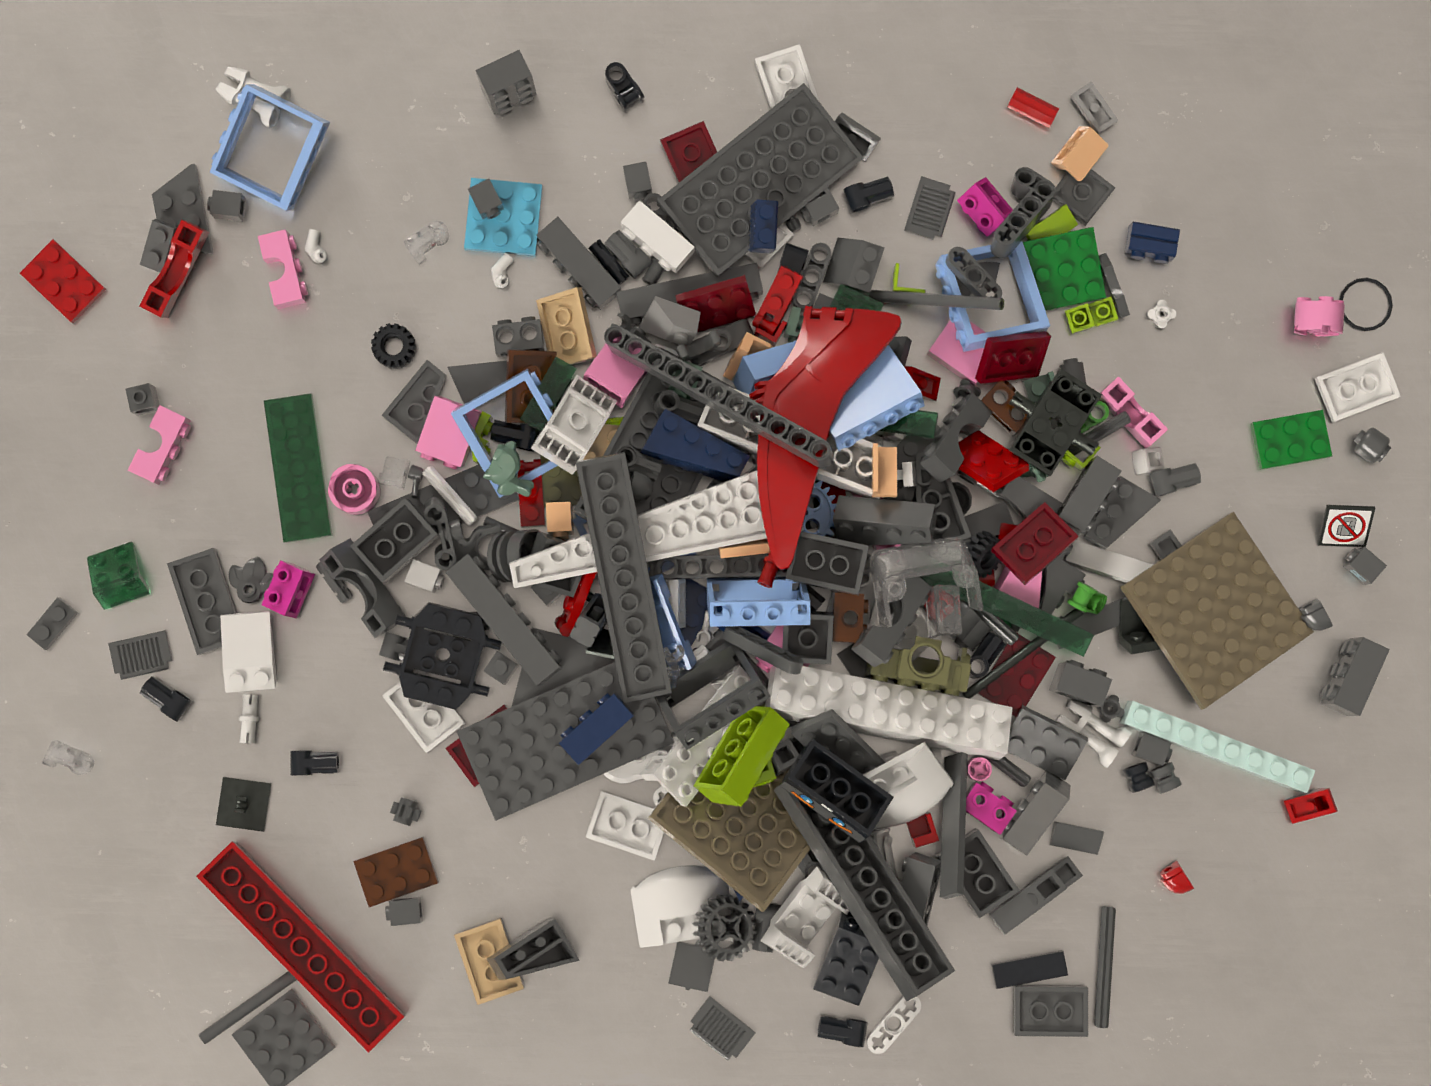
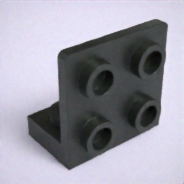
M1127 598L1120 599L1119 643L1130 654L1161 650Z

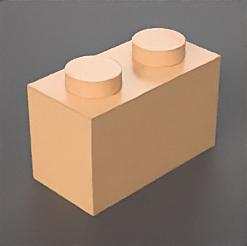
M571 502L546 503L548 534L562 539H569V535H574L573 506Z

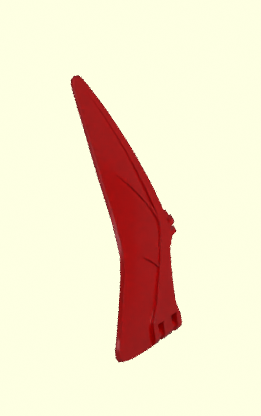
M805 306L802 327L790 355L770 380L754 384L755 391L749 394L750 399L756 400L757 403L827 441L830 428L843 397L858 378L879 357L900 330L902 321L899 315L865 309L846 308L845 310H837V307L813 309V306ZM760 415V421H762L764 416ZM785 427L776 428L774 430V433H782L785 430ZM758 434L757 476L763 524L774 564L778 569L783 570L789 568L793 562L819 467ZM799 438L795 441L794 445L801 446L805 443L806 439ZM819 450L815 456L822 457L824 450Z

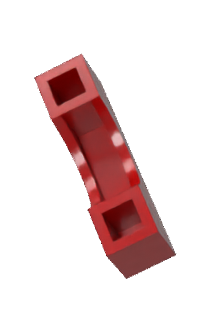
M180 221L171 240L168 258L157 278L149 285L139 307L160 318H168L210 232L189 221Z

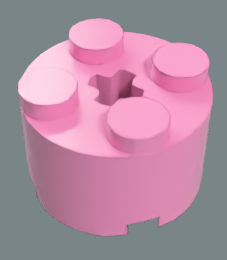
M1320 296L1319 301H1311V298L1298 297L1295 303L1294 333L1307 336V331H1309L1308 333L1319 337L1343 334L1344 301L1334 300V297Z
M346 464L339 467L332 474L328 486V494L332 503L337 508L346 513L358 515L366 513L376 505L380 498V485L376 476L367 468L356 464ZM351 485L359 486L357 494L349 493L352 490Z

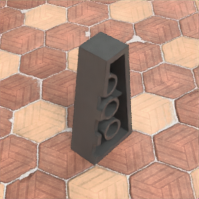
M839 495L833 522L837 539L862 545L932 543L937 514L935 504Z

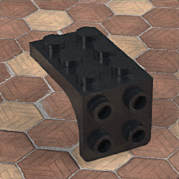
M841 911L835 934L814 983L813 990L859 1006L879 957L850 911L847 915Z

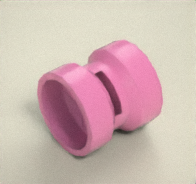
M983 757L969 759L967 763V776L974 781L987 780L992 773L990 762Z

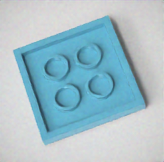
M471 178L470 187L486 179ZM490 180L504 207L500 211L501 214L492 219H482L469 193L465 250L536 256L538 241L536 235L539 231L542 184Z

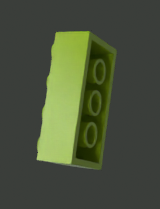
M755 706L733 720L693 786L713 803L742 807L749 798V793L753 786L760 779L766 764L773 757V752L777 745L784 738L790 724L774 709L763 706Z

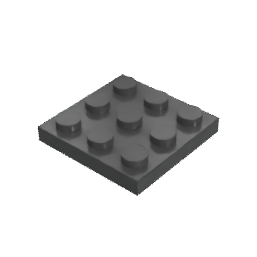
M290 989L232 1034L233 1038L269 1086H286L335 1048L332 1041L293 989Z

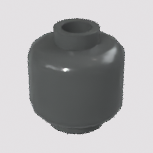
M1370 428L1366 432L1361 430L1354 439V442L1357 444L1354 449L1355 453L1369 463H1375L1376 461L1380 463L1391 449V446H1389L1390 439L1376 428Z

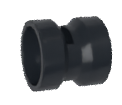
M1146 762L1138 763L1123 770L1125 776L1132 779L1130 780L1132 793L1155 785L1153 778L1146 774L1149 769Z

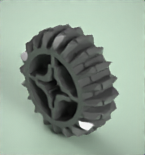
M717 895L716 899H708V905H701L703 912L695 914L699 918V922L695 921L692 923L694 926H698V931H695L693 935L700 937L696 944L703 945L701 952L709 953L708 957L711 959L717 957L718 961L724 962L725 959L733 961L735 957H743L742 951H750L747 944L755 943L751 935L758 933L756 930H752V925L758 922L751 920L754 912L747 911L749 907L747 903H742V899L739 901L737 897L733 898L732 895H726L725 897ZM723 908H728L732 911L730 915L725 917L717 912ZM725 939L733 943L727 948H722L718 945L720 941Z

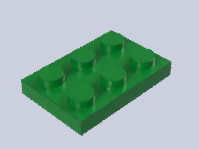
M1323 410L1251 423L1260 470L1332 457Z

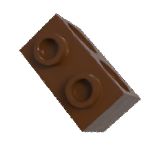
M998 381L981 401L992 411L991 416L1013 436L1022 427L1027 419V415L1023 413L1021 420H1016L1012 417L1011 411L1015 407L1009 405V402L1013 399L1012 397L1016 389L1008 381ZM994 393H1003L1005 403H997L994 400Z

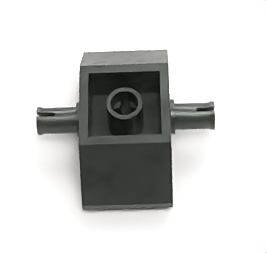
M1063 369L1058 371L1035 403L1016 391L1009 405L1026 414L1027 419L1018 431L1009 451L1048 476L1053 474L1069 446L1075 445L1091 456L1099 443L1081 433V427L1102 394ZM1055 419L1058 427L1052 429L1050 427L1052 423L1049 420Z

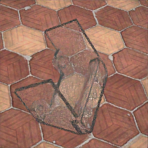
M952 536L932 540V543H913L878 549L870 557L878 619L881 625L892 627L889 602L900 600L905 595V579L952 571L953 580L959 587L966 588L969 607L977 611L984 610L978 571L965 541L959 537Z

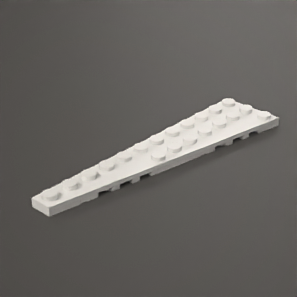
M757 470L637 515L646 562L767 538L759 499ZM589 533L509 563L514 588L597 572Z

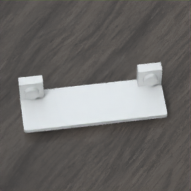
M740 665L733 667L711 683L717 692L702 711L751 680ZM766 700L763 701L762 703L758 704L757 706H763V707H764V706H765V703H766ZM730 723L688 750L678 740L666 756H653L640 775L645 781H658L681 806L686 807L698 792L693 785Z

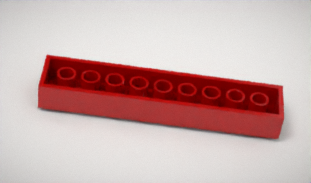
M232 841L196 876L368 1053L406 1016L236 842Z

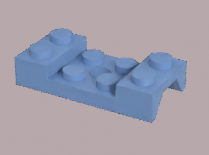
M663 574L651 576L649 579L667 671L678 668L692 669L697 661L689 640H684L670 605L669 597L671 594Z

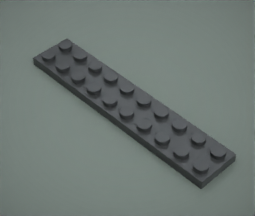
M625 452L577 461L575 464L623 703L670 694L672 691Z

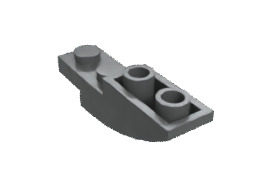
M1067 856L989 916L1003 935H1005L1065 891L1083 875L1069 856Z

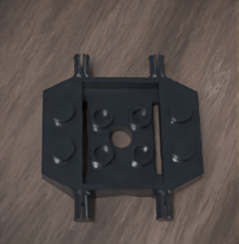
M428 602L415 617L409 618L397 614L395 625L409 627L411 632L403 663L398 665L385 661L383 671L395 673L399 676L404 697L457 710L470 694L475 693L488 696L490 687L478 685L474 681L483 647L500 651L502 642L488 638L480 615ZM440 648H445L449 651L450 656L446 660H440L436 657V651ZM413 669L460 680L461 682L458 684L414 673Z

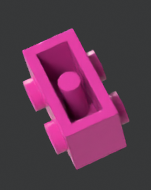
M986 177L976 182L957 200L962 210L973 219L977 228L987 237L993 234L1013 211Z
M280 560L278 566L274 569L270 586L264 593L262 606L283 616L297 619L315 574L293 563Z
M983 781L980 785L973 782L966 794V812L995 833L1001 835L1017 811L1012 808L1014 803L1003 795L999 799L992 794L994 789ZM980 795L981 801L976 803V797ZM1000 809L1001 815L996 817V811Z

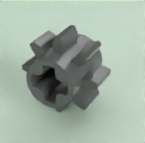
M402 797L399 803L393 802L390 813L395 814L393 821L411 826L412 820L418 822L421 810L417 809L418 803Z

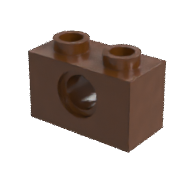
M834 593L832 642L855 643L863 630L867 629V624L863 623V616L868 614L869 600L864 599V594L859 593L857 596L847 593ZM847 611H853L857 615L855 624L848 625L845 623L844 614Z

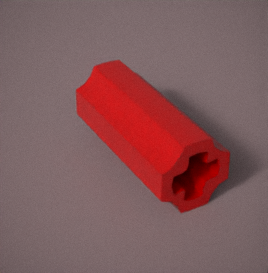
M1018 87L1007 106L1050 128L1059 111L1058 107Z

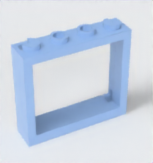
M246 84L242 92L238 93L237 99L239 102L236 109L234 108L229 115L228 121L230 124L228 129L220 137L219 143L221 146L218 153L216 152L212 157L213 162L210 173L286 211L294 209L330 122L255 84ZM256 96L313 123L283 195L227 168Z
M1022 241L1008 257L1030 323L974 335L966 308L949 307V318L955 324L957 330L956 339L960 341L963 352L984 348L988 337L1047 331L1050 327ZM991 245L967 250L975 260L995 257L990 250ZM948 254L941 255L935 266L937 269L936 277L942 283V294L961 295L955 274L946 265V256ZM958 256L954 257L953 260L957 262L961 261L962 258Z
M526 369L451 412L453 419L484 472L489 469L492 460L465 414L525 381L546 419L549 421L553 414L551 407L554 404L548 393L543 394L539 385L542 383L535 371L531 373L529 369ZM549 460L518 479L533 480L558 465ZM489 480L499 498L504 496L497 492L498 485Z
M775 577L772 588L759 585L757 583L759 578H707V607L710 627L810 625V598L806 584L800 583L799 590H792V583L796 582L787 581L786 577ZM712 584H719V591H713ZM716 606H722V612H717Z

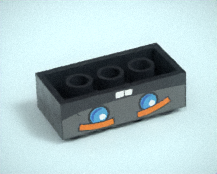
M814 739L803 748L779 785L859 843L871 835L894 798Z

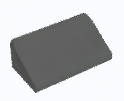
M839 114L835 120L836 124L864 157L863 160L866 161L881 138L846 114Z
M1054 821L1050 845L1098 855L1104 831Z

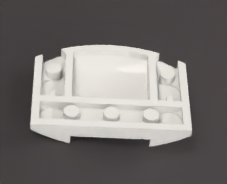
M925 742L864 774L865 777L894 797L875 828L902 825L922 816L936 806L954 784L951 777Z
M704 866L673 867L646 877L636 888L634 886L631 889L640 948L700 938L693 935L695 931H698V926H694L692 923L695 921L699 922V918L695 914L703 912L701 905H708L709 898L716 899L717 895H723L724 897L730 895L728 884ZM723 908L717 913L725 917L730 915L732 911L728 908Z

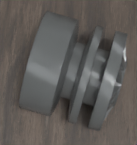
M539 530L502 532L492 537L488 544L487 561L492 575L497 580L503 583L513 582L509 563L530 555Z

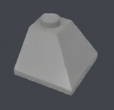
M655 296L639 328L667 341L688 346L697 334L700 312Z

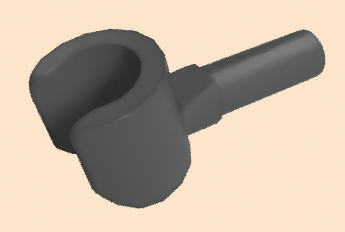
M412 465L408 473V478L414 480L412 498H417L418 487L423 478V468Z

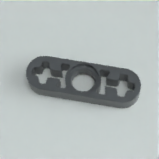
M954 247L949 251L946 256L947 267L974 296L987 297L986 293L992 291L994 292L993 297H1002L1001 287L966 249ZM958 256L962 258L961 261L957 262L953 260L954 257ZM968 264L969 266H968V267L966 268V270L963 272V271H962L963 267H966V265ZM971 271L978 273L980 281H971L968 278V273ZM985 282V283H986L985 286H983L981 289H979V287L982 285V283Z

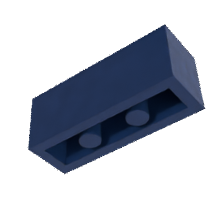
M616 692L612 696L608 693L597 702L600 706L593 713L589 709L579 718L582 722L575 729L570 726L560 735L563 740L559 744L577 765L582 763L635 715L623 703V700Z

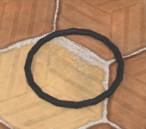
M1371 278L1356 279L1347 284L1343 289L1340 300L1343 301L1344 294L1350 286L1357 282L1369 281L1380 286L1388 296V313L1381 323L1373 327L1364 328L1357 326L1348 320L1345 313L1344 320L1358 330H1375L1384 325L1391 316L1393 308L1391 294L1386 286L1378 280Z

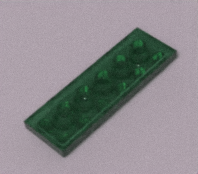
M310 393L263 400L283 542L289 543L333 536L313 395Z

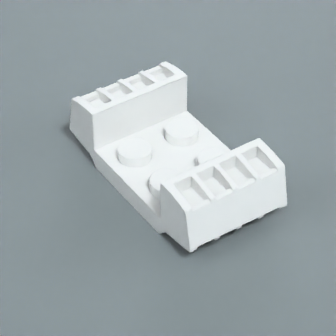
M576 375L531 449L570 474H573L577 470L575 462L584 459L610 416L617 400L602 392L588 381H585L579 375Z
M816 867L806 879L798 883L772 917L770 926L761 939V942L802 968H805L815 957L807 946L834 910L838 908L846 915L849 912L848 907L826 872Z

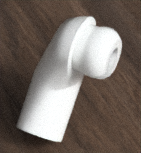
M309 229L304 248L305 252L313 262L317 264L323 263L327 258V254L318 245L321 232Z
M504 253L491 268L493 283L498 288H505L509 284L506 269L514 260L507 253Z

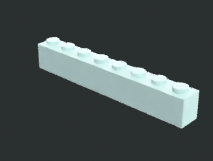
M1127 701L1124 715L1119 723L1300 793H1308L1316 771L1135 701Z

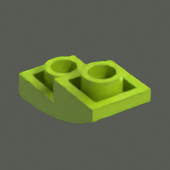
M1066 204L1046 218L1039 220L1026 237L1028 240L1069 232L1078 223Z
M1112 297L1065 310L1072 334L1119 320Z
M482 411L475 432L489 455L491 452V448H489L490 443L483 439V436L490 434L493 418L488 413ZM472 451V459H473V461H474L476 464H479L477 458L475 457V455H474V453H473V451Z

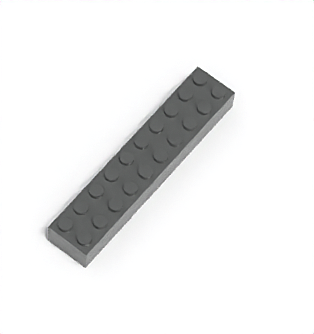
M778 785L774 789L775 793L905 1000L909 1001L953 973L955 969L872 838L869 836L859 843Z

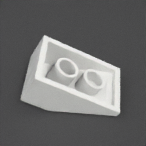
M270 611L221 615L225 692L275 689L277 674Z

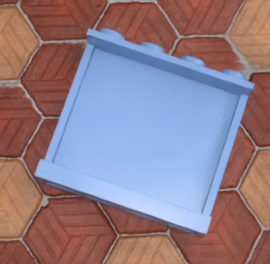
M889 345L843 397L829 432L835 440L837 449L840 451L843 448L853 446L860 439L872 436L878 430L896 423L899 419L910 413H915L925 406L920 389Z

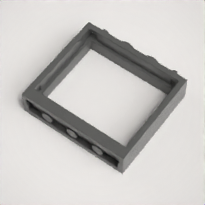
M725 642L699 659L692 669H683L669 678L672 693L656 696L674 733L686 750L771 697L743 650L729 642ZM741 663L751 680L680 725L671 707Z

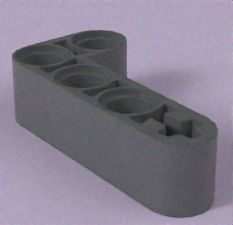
M1028 167L1019 168L1015 172L1011 191L1021 201L996 229L992 239L990 250L998 258L1008 257L1052 205L1056 192L1055 185Z

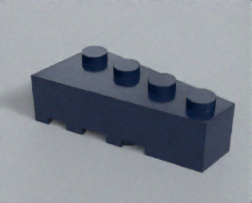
M664 409L640 451L642 454L661 460L662 464L681 467L682 470L702 473L703 476L724 482L740 477L750 458L749 455L667 409Z

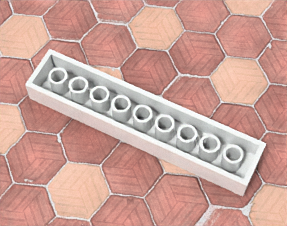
M772 666L770 669L767 691L771 697L766 699L765 707H771L784 719L803 722L833 709L856 733L917 745L925 742L928 747L958 753L963 752L994 760H1000L1008 753L1012 707L802 666L800 674H790L775 666Z

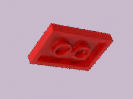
M54 239L20 272L71 323H74L106 290Z
M979 430L958 442L964 457L959 469L992 492L997 491L1029 471L1028 462L1013 454Z

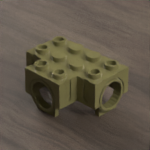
M916 636L914 646L910 649L904 648L900 650L893 648L892 652L894 654L886 664L881 663L873 667L867 662L865 676L871 677L870 679L882 682L893 681L897 685L907 687L918 686V689L933 692L941 690L943 694L959 696L960 693L967 692L971 670L970 655L967 653L968 648L958 649L957 660H952L950 657L943 655L941 640ZM920 646H928L937 652L939 660L917 657L912 662V656L914 651Z

